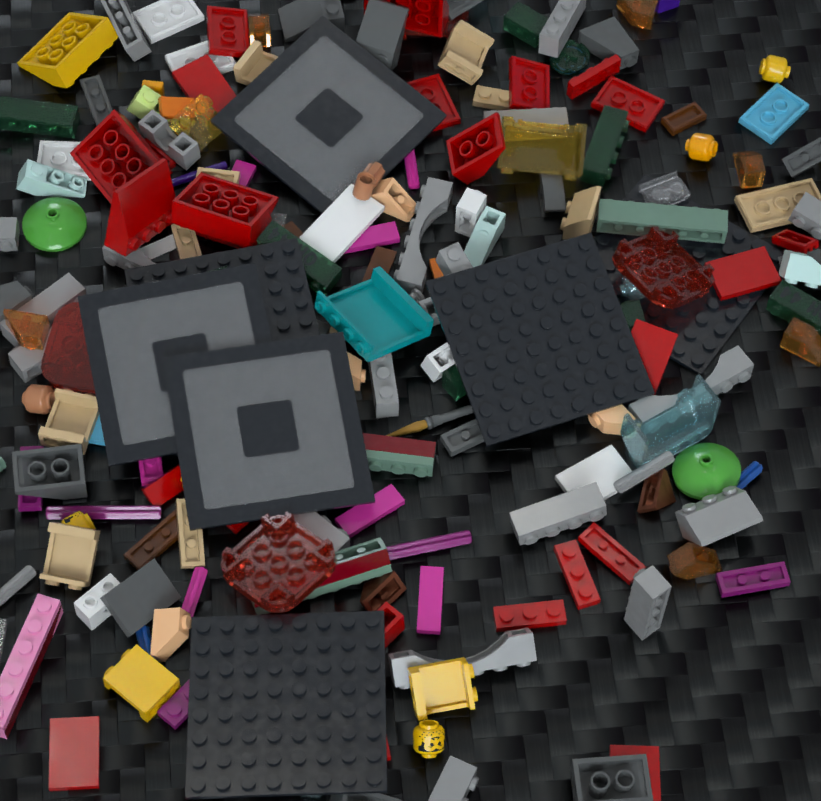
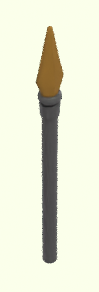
M471 405L464 406L443 414L425 417L424 420L416 421L386 436L396 437L420 432L426 428L430 430L432 427H437L445 422L474 412Z

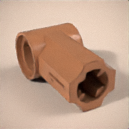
M376 161L369 163L364 171L358 174L352 191L355 198L363 201L370 199L372 191L385 174L382 164Z

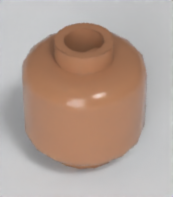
M31 384L27 387L26 391L22 394V403L26 410L36 414H48L51 412L55 401L53 388L49 385Z

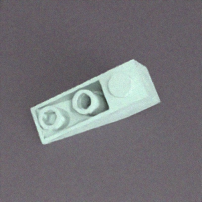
M27 159L19 171L16 189L35 196L84 198L88 179Z
M488 206L485 207L464 250L473 267L485 263L505 228L506 214Z
M784 250L779 275L785 278L784 282L797 284L798 281L805 282V286L816 289L818 285L821 286V265L816 260L804 253Z

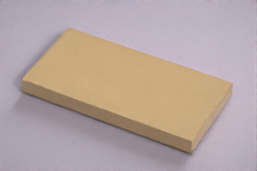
M809 178L736 195L734 201L750 233L791 224L792 222L788 219L805 192L820 201L821 194L813 179Z

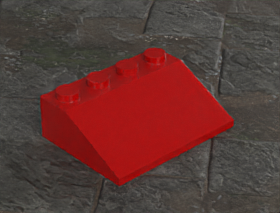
M364 0V14L369 0ZM384 0L409 8L405 29L442 38L449 20L447 0Z
M115 109L70 152L71 156L110 204L112 203L113 192L161 159L131 122Z
M165 158L160 159L113 192L104 242L106 247L126 257L145 242H149L156 234H160L167 226L173 224L171 223L172 201L176 197L168 163Z
M201 172L172 201L171 223L182 228L197 231L200 234L216 237L221 241L237 244L240 247H250L259 238L279 197Z

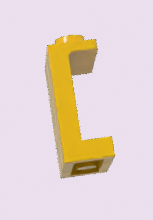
M137 644L132 649H127L121 656V660L115 666L109 667L103 677L105 687L108 690L112 688L136 708L140 713V717L147 723L181 688L179 678Z
M464 657L407 668L414 714L418 721L428 719L427 715L465 707H469L470 710L475 709L474 702L478 701L476 687H472L471 678H474V670L472 664H468Z

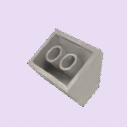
M736 486L726 487L722 490V493L716 495H707L700 502L685 504L681 510L675 512L682 537L701 547L763 521V518L747 492Z

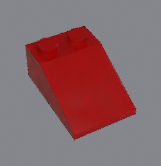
M498 112L446 140L452 175L467 185L484 176L506 148Z

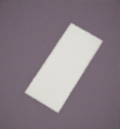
M172 234L140 249L151 260L176 249V244Z

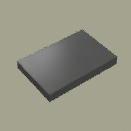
M154 558L100 599L128 638L153 619L154 609L168 608L180 599L181 596Z

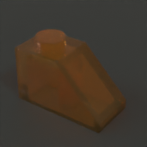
M617 0V8L630 25L651 30L658 0Z
M248 14L250 45L256 40L262 43V47H271L269 14Z
M755 151L734 152L733 158L741 189L762 187L766 173L762 155Z
M4 308L3 314L6 325L20 345L30 350H44L50 331L48 316Z
M794 317L783 334L780 347L819 367L821 365V336L813 326Z
M690 542L667 555L670 563L669 568L674 576L687 580L718 573L723 570L714 549L701 547Z

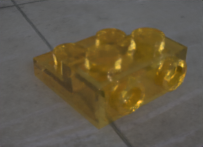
M202 94L193 98L168 122L169 126L178 136L184 132L195 140L199 145L200 151L221 133L210 122L219 111L217 112L212 107L213 101L211 98Z

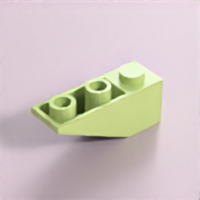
M143 85L135 94L127 111L140 119L146 116L152 109L160 114L158 98L161 95ZM166 119L172 131L184 132L187 135L196 121Z

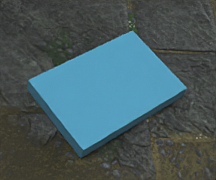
M776 83L739 118V123L771 145L809 109L810 104L779 83Z

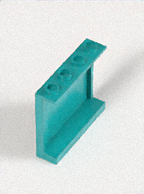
M380 266L373 269L371 279L326 297L320 290L317 291L314 306L316 311L338 332L344 333L345 341L367 362H371L430 336L434 319Z

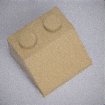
M601 186L577 192L574 194L573 200L568 201L565 213H568L567 218L563 217L560 230H563L562 239L567 240L591 233L598 211Z

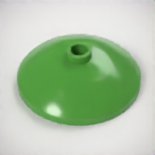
M50 197L36 202L26 211L22 221V229L26 240L35 248L47 252H59L73 247L83 238L87 229V219L84 210L76 202L63 197Z
M698 443L687 447L677 455L672 466V477L675 485L682 493L691 498L702 500L707 495L722 493V490L726 487L737 486L741 478V465L737 456L728 448L715 443Z

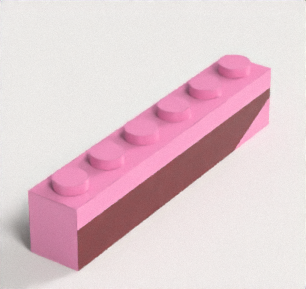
M37 594L0 676L1 738L8 739L63 615L61 601L58 599Z

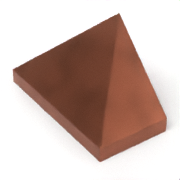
M664 468L644 480L637 512L645 513L658 510L676 502L667 470Z
M392 571L365 582L360 602L366 611H377L385 602L393 603L407 588L396 572Z

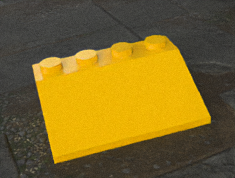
M69 12L17 64L19 67L53 86L68 88L74 84L81 74L87 71L94 61L100 58L106 49L113 45L118 35L108 17Z

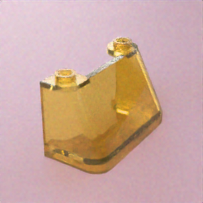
M501 117L500 121L506 147L497 158V169H501V173L513 174L514 171L559 175L564 176L565 180L572 181L577 180V177L583 175L587 124L576 123V126L571 125L569 127V124L557 125L523 121V119H518L515 123L513 117Z

